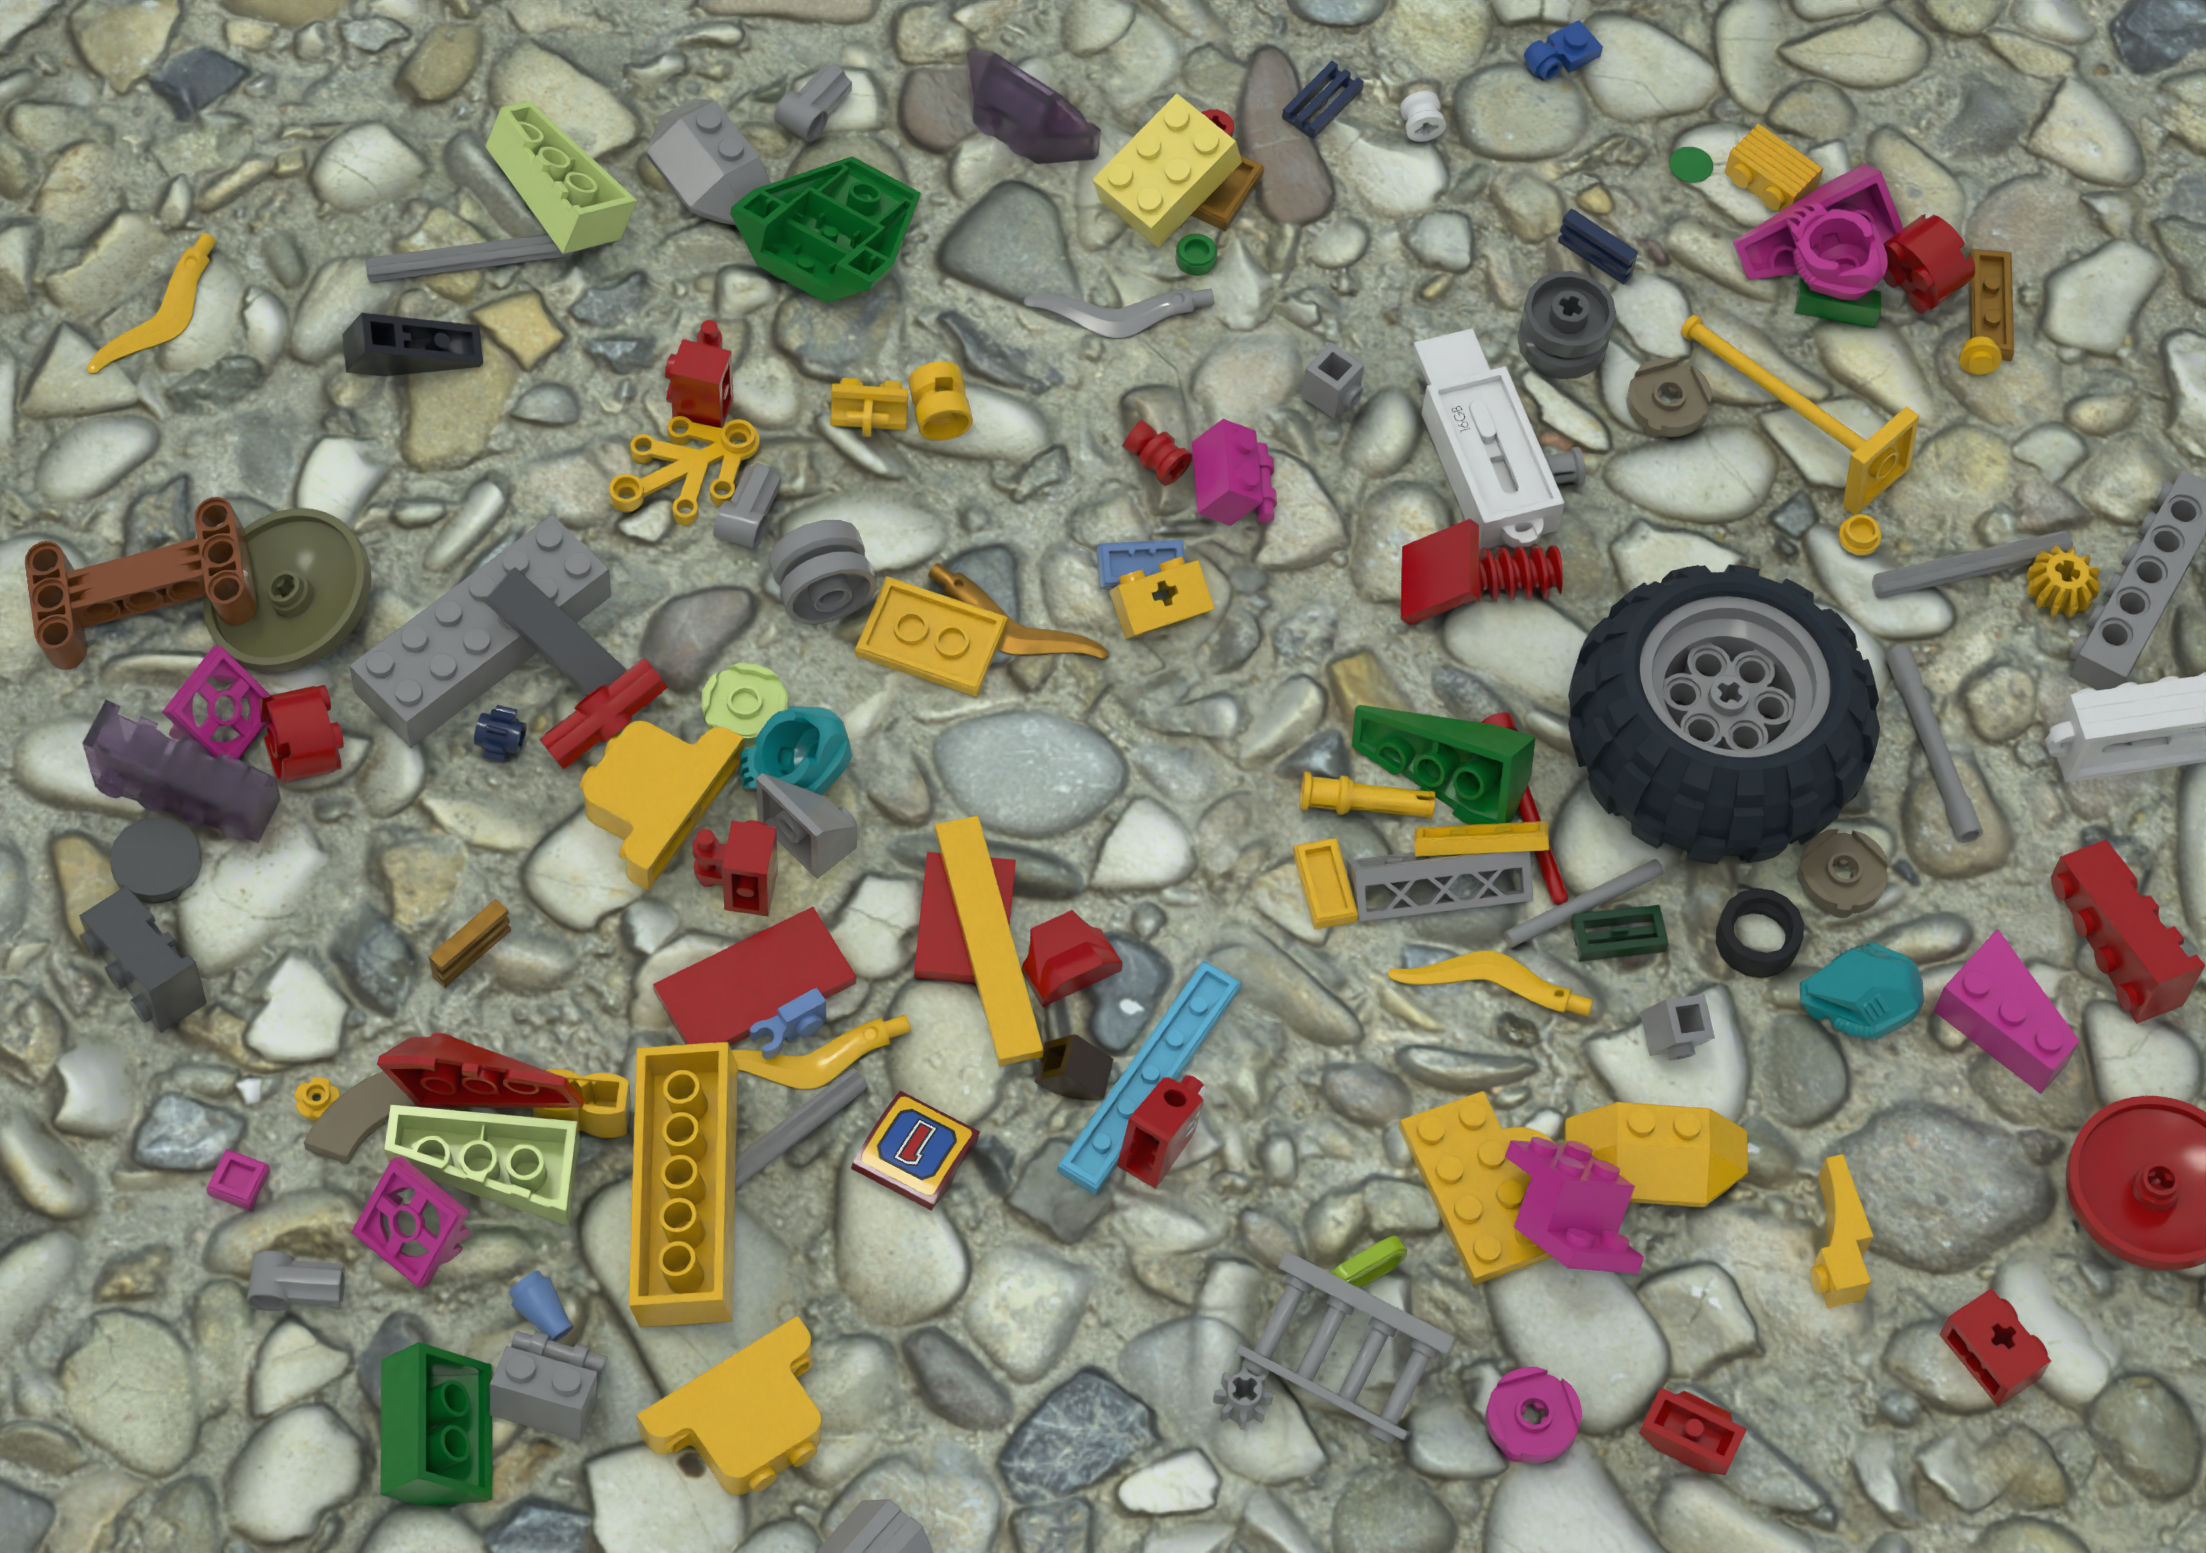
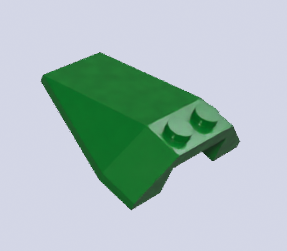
M852 156L756 188L731 207L730 215L757 266L772 273L775 277L800 288L810 296L829 303L870 290L892 271L921 193Z

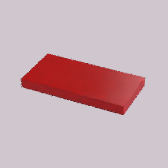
M811 907L654 983L653 989L685 1045L728 1042L729 1046L749 1037L750 1028L756 1022L768 1020L778 1015L777 1009L816 987L824 999L855 985L856 975L814 907Z

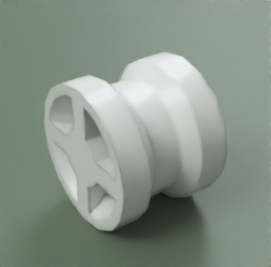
M1428 91L1416 92L1406 97L1400 104L1401 115L1407 121L1405 129L1409 139L1417 142L1430 141L1445 131V118L1439 112L1441 104L1435 93Z

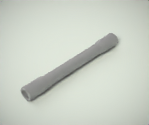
M1908 645L1894 647L1886 653L1885 657L1896 685L1904 696L1945 800V809L1956 837L1961 843L1976 840L1983 834L1982 827L1971 799L1965 793L1925 693L1922 677L1912 651Z

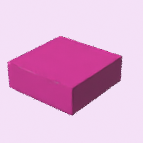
M226 1149L206 1188L207 1194L251 1211L270 1173L269 1164Z

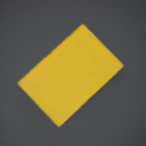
M886 576L855 648V656L978 697L1008 625V617Z

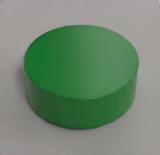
M1189 234L1178 242L1175 260L1177 266L1183 272L1189 275L1200 276L1209 273L1214 268L1217 259V246L1211 238L1203 234Z

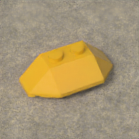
M1616 1102L1566 1118L1564 1122V1145L1567 1141H1576L1589 1146L1593 1150L1592 1155L1595 1158L1617 1166L1620 1169L1619 1175L1635 1186L1629 1202L1705 1207L1726 1192L1736 1182L1746 1177L1748 1173L1747 1130L1710 1108Z

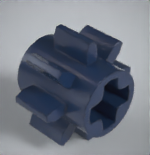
M497 705L496 709L491 710V714L481 713L475 729L474 744L485 749L483 758L504 763L505 758H509L510 753L520 754L525 741L527 725L516 718L517 709Z

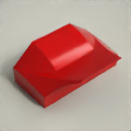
M1070 910L1030 929L1029 952L1022 964L1021 971L1039 1003L1044 1007L1122 971V961L1101 929L1090 926L1073 910Z
M1660 1387L1639 1434L1657 1451L1698 1471L1726 1475L1747 1429L1734 1423L1730 1412L1685 1390L1674 1394Z

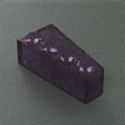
M108 700L104 701L82 742L94 785L101 793L112 798H120L122 796L137 801L142 807L153 812H161L163 810L178 815L183 821L194 826H202L204 824L219 829L223 834L235 840L246 838L259 843L281 800L276 777L224 753H221L215 759L210 756L207 749L199 744L200 742L185 735L178 741L171 739L156 729L158 723L143 716L140 717L138 723L118 714L121 706Z

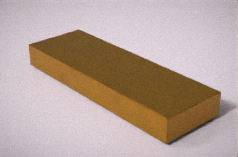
M1971 249L1968 258L1972 256L1974 261L1975 276L1968 283L1970 339L1980 336L1992 339L2001 350L2002 360L2011 361L2014 355L2012 252Z

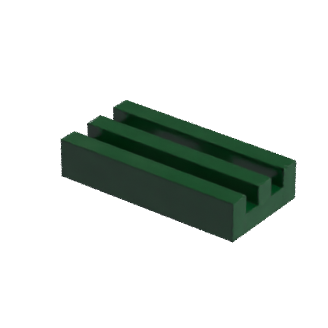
M1660 905L1573 914L1570 923L1572 930L1575 932L1574 941L1575 946H1578L1577 955L1579 962L1662 953L1667 951L1669 945ZM1651 921L1653 922L1652 926L1629 928L1628 926L1612 928V930L1589 933L1585 932V929Z

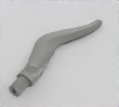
M1190 288L1162 293L1118 309H1106L1081 300L1053 294L1028 296L1024 299V304L1026 307L1039 308L1056 313L1103 337L1123 339L1134 336L1167 317L1194 312L1196 307L1214 305V295L1212 288L1191 291Z

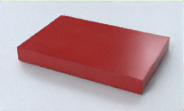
M927 852L914 978L976 983L941 853ZM990 857L1010 928L1016 860Z

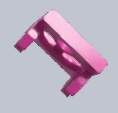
M213 646L162 713L174 724L170 729L169 736L172 739L187 741L182 747L185 752L196 756L206 755L222 772L230 771L267 724V722L261 723L259 702L260 698L270 696V694L222 646ZM213 677L218 682H229L231 685L227 690L218 692L207 679ZM196 692L207 702L206 710L208 717L200 727L196 725L192 712L193 697ZM221 696H227L233 702L234 713L228 721L221 720L215 712V703ZM241 698H247L248 700V721L241 715ZM230 725L239 734L235 739L226 742L210 739L219 726Z
M398 1156L391 1159L351 1233L420 1289L429 1285L441 1264L451 1261L461 1253L463 1247L458 1242L468 1238L472 1231L463 1224L470 1211L406 1159ZM408 1188H414L416 1192L410 1203L399 1206L403 1198L398 1193ZM429 1201L435 1206L439 1216L440 1233L438 1237L425 1227L423 1211ZM402 1210L410 1212L415 1218L416 1230L412 1236L405 1235L398 1226V1216ZM383 1215L389 1218V1228L392 1233L390 1239L384 1228ZM416 1240L429 1252L415 1257L409 1256L401 1252L406 1242L409 1243Z

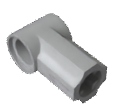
M834 64L831 66L824 65L798 93L791 90L784 95L775 110V122L808 142L814 141L826 126L828 115L852 91V81L845 75L844 70Z
M760 463L747 466L731 501H724L719 509L714 524V537L756 550L764 536L768 518L767 514L781 486V476L777 475L771 467Z
M257 1252L253 1255L247 1303L256 1309L264 1311L285 1310L289 1307V1304L340 1307L345 1288L344 1264L295 1261L292 1256L282 1252Z

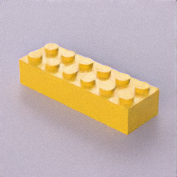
M728 1042L643 1047L636 1050L629 1307L639 1327L733 1322L738 1065Z

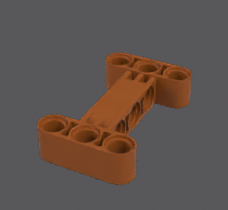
M211 497L199 504L194 515L196 539L74 570L58 544L51 541H42L33 545L25 556V569L34 634L38 645L50 663L61 670H68L78 666L87 654L84 630L86 627L208 596L220 619L226 624L235 626L248 622L256 612L257 602L245 530L231 504L221 497Z

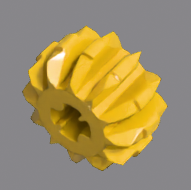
M2056 545L2050 550V553L2041 551L2036 556L2034 564L2029 567L2026 575V582L2029 583L2027 596L2037 598L2036 610L2047 607L2051 609L2052 618L2059 611H2062L2070 620L2077 611L2085 613L2090 608L2093 599L2097 597L2100 590V583L2097 581L2099 568L2089 566L2090 555L2078 557L2074 546L2067 553H2064Z

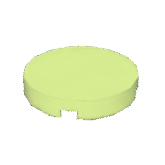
M738 663L729 666V670H725L720 674L718 671L709 678L702 690L701 713L709 730L715 727L728 728L744 737L745 746L755 745V739L772 715L788 709V693L779 681V677L772 670L758 664Z

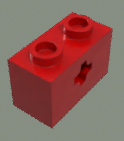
M1992 1288L1950 1315L1939 1334L1998 1407L2040 1380L2051 1363L2047 1349L2037 1336L2030 1335L2018 1321L2014 1307L2006 1299H2000Z

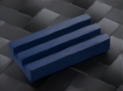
M1331 61L1283 109L1282 118L1314 139L1363 90L1364 81L1358 77L1355 80L1351 79V72L1346 69L1342 72L1339 71L1338 64ZM1331 80H1333V81L1297 116V114H1298ZM1342 86L1346 88L1311 124L1307 123Z
M1570 209L1563 217L1562 223L1564 224L1561 226L1560 232L1562 234L1558 237V242L1624 285L1633 275L1638 255L1637 250L1576 210Z

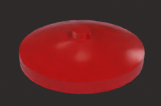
M2136 1096L2104 1107L2094 1114L2082 1127L2068 1156L2066 1188L2072 1209L2079 1222L2103 1248L2127 1262L2156 1270H2182L2206 1263L2205 1111L2173 1098Z

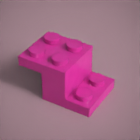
M1532 1137L1530 1142L1511 1140L1505 1157L1532 1176L1514 1228L1569 1269L1639 1274L1644 1256L1629 1246L1630 1241L1628 1238L1618 1233L1635 1188L1632 1183L1619 1175L1620 1169L1611 1163L1595 1158L1592 1155L1593 1150L1580 1142L1567 1141L1565 1145H1557L1539 1137Z

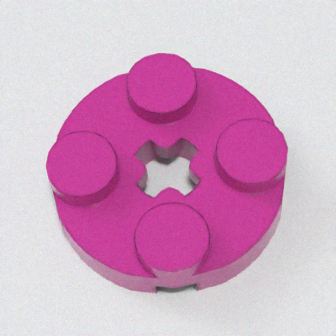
M1539 1367L1516 1369L1503 1376L1497 1383L1496 1388L1491 1392L1485 1412L1487 1429L1495 1444L1502 1449L1504 1455L1511 1461L1531 1463L1550 1461L1562 1455L1575 1441L1582 1418L1580 1400L1573 1387L1563 1378L1560 1381L1555 1376L1548 1375V1370ZM1527 1405H1533L1535 1411H1544L1546 1416L1541 1418L1540 1424H1531L1530 1421L1523 1419L1522 1416L1526 1412Z

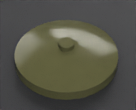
M293 508L271 513L244 528L257 602L254 616L248 622L241 625L232 626L226 624L220 619L208 596L203 597V615L213 640L218 646H222L240 665L260 672L279 673L293 671L315 663L335 650L350 635L359 622L368 602L371 589V565L361 541L345 523L335 516L308 508Z

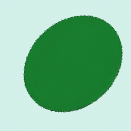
M1689 146L1679 148L1673 152L1669 159V167L1677 178L1685 182L1696 183L1704 181L1711 175L1713 161L1702 149Z

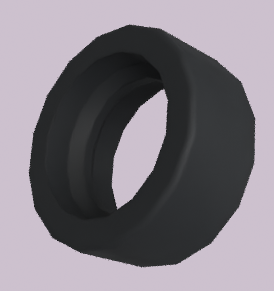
M1754 888L1738 893L1727 902L1716 927L1715 943L1720 956L1732 969L1746 976L1766 978L1778 975L1791 966L1804 938V922L1799 909L1787 897L1773 890ZM1748 914L1765 915L1775 920L1782 927L1786 935L1785 943L1777 951L1768 953L1754 951L1744 946L1735 936L1734 924L1737 919Z

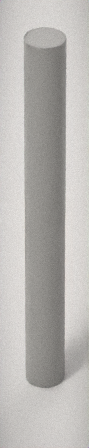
M1653 859L1505 931V941L1509 947L1513 948L1571 920L1573 914L1585 913L1663 875L1662 865L1657 859Z

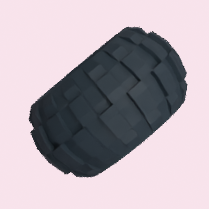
M1729 564L1724 572H1711L1705 565H1696L1670 571L1662 579L1661 583L1657 581L1649 585L1645 582L1614 604L1610 609L1609 616L1602 619L1592 628L1579 652L1568 694L1570 703V718L1568 722L1570 738L1578 766L1587 767L1591 793L1609 815L1611 813L1615 816L1622 815L1631 822L1632 835L1656 849L1661 847L1663 843L1686 850L1687 860L1718 864L1723 856H1738L1741 861L1746 860L1747 863H1753L1777 857L1787 848L1788 843L1793 844L1798 840L1801 845L1805 844L1838 818L1841 809L1856 797L1869 771L1879 740L1880 725L1876 711L1879 697L1869 660H1863L1861 652L1856 650L1858 646L1855 633L1837 612L1835 613L1832 609L1821 610L1814 604V593L1787 578L1781 584L1759 576L1760 569ZM1674 701L1684 702L1686 705L1682 706L1676 704ZM1693 737H1700L1706 742H1701ZM1736 744H1744L1750 749L1740 748Z

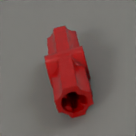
M643 657L608 686L603 684L586 696L575 706L574 709L576 711L547 731L539 740L564 770L599 741L603 743L621 731L632 721V715L651 703L668 687L655 669Z

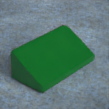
M1799 278L1794 313L1876 328L1882 307L1881 291L1871 290L1857 300H1842L1809 290L1810 287L1804 282V279Z

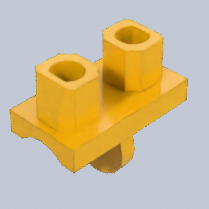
M842 378L840 384H832L830 425L862 427V436L871 437L872 428L906 430L908 389H904L900 381L885 380L884 383L880 384V387L863 386V383L858 378Z

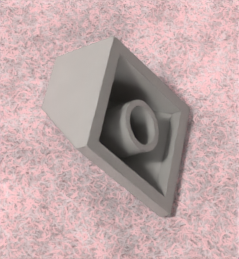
M762 773L756 778L758 821L768 826L777 827V841L816 879H819L857 848V822L846 808H837L827 797Z

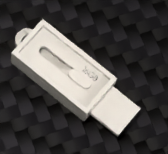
M1473 328L1414 342L1413 351L1428 384L1421 414L1465 520L1471 519L1479 525V550L1507 544L1512 548L1517 546L1529 547L1537 544L1540 541L1541 535L1558 531L1565 503L1506 366L1490 370Z
M2206 672L2199 676L2180 679L2177 676H2169L2157 682L2139 685L2135 682H2128L2116 688L2098 691L2093 688H2086L2070 694L2057 725L2049 729L2050 734L2045 739L2050 755L2058 759L2065 783L2206 762Z

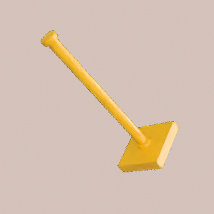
M1697 315L1690 316L1683 324L1680 332L1687 340L1695 339L1853 452L1850 456L1843 507L1853 515L1859 514L1910 469L1919 415L1908 407L1901 410L1866 441L1703 325V320Z

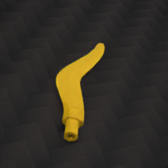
M202 233L193 248L189 247L184 251L171 276L161 307L156 315L143 324L123 333L101 348L89 362L87 371L90 374L98 373L102 368L117 359L168 342L186 330L193 315L197 283L201 273L210 262L207 256L216 244V239L208 233Z
M1478 951L1424 967L1412 969L1394 968L1388 971L1390 979L1411 985H1438L1470 980H1486L1502 986L1529 1001L1565 1013L1567 1010L1589 1017L1593 1004V999L1571 993L1572 989L1553 985L1541 979L1513 958L1495 951Z
M906 1014L884 1022L880 1017L842 1034L814 1052L803 1056L778 1054L774 1058L764 1059L762 1051L745 1049L731 1051L739 1071L759 1076L787 1087L811 1090L830 1083L862 1055L873 1049L889 1045V1039L911 1032V1028Z

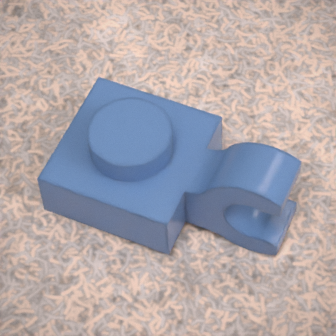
M817 987L777 1009L778 1015L773 1018L756 1022L751 1026L750 1038L752 1041L762 1036H769L773 1039L772 1042L762 1047L763 1058L771 1059L776 1057L783 1048L784 1039L788 1043L799 1036L801 1038L809 1037L816 1033L823 1023L826 1022V1000Z

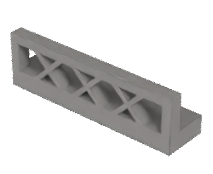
M1530 851L1415 857V852L1346 860L1348 878L1354 884L1355 905L1359 922L1533 901ZM1519 868L1521 890L1502 892L1492 884L1504 869ZM1491 871L1486 878L1479 874V872ZM1463 874H1472L1482 882L1469 897L1459 898L1449 890L1455 880ZM1447 876V878L1442 883L1436 879L1438 877ZM1428 879L1438 887L1427 902L1415 903L1405 895L1416 880ZM1396 882H1403L1399 888L1395 887L1392 884ZM1384 884L1394 892L1383 907L1367 909L1365 886ZM1488 888L1494 892L1493 894L1483 895ZM1445 893L1452 898L1440 900ZM1401 898L1408 903L1396 905Z

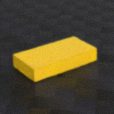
M1337 838L1294 845L1293 856L1313 929L1357 922L1358 912Z

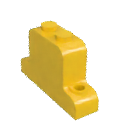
M634 721L628 724L621 734L617 733L610 738L602 760L596 767H589L583 775L580 789L583 790L585 813L588 820L624 840L619 851V857L625 860L626 873L631 882L650 891L739 768L740 753L744 750L743 736L725 727H715L702 735L696 744H688L647 721Z
M798 1315L638 1413L636 1415L638 1433L649 1449L657 1454H674L687 1446L694 1447L722 1488L730 1494L742 1495L751 1490L756 1493L766 1489L777 1479V1474L792 1464L794 1467H799L810 1461L817 1454V1447L821 1442L820 1412L796 1379L813 1365L811 1359V1336L808 1329Z

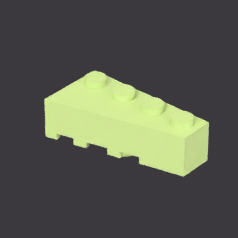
M531 101L501 107L485 147L562 254L621 240L637 200Z
M401 1105L390 1106L384 1148L389 1163L392 1158L402 1156L430 1180L568 1227L570 1225L580 1146V1133L577 1121Z

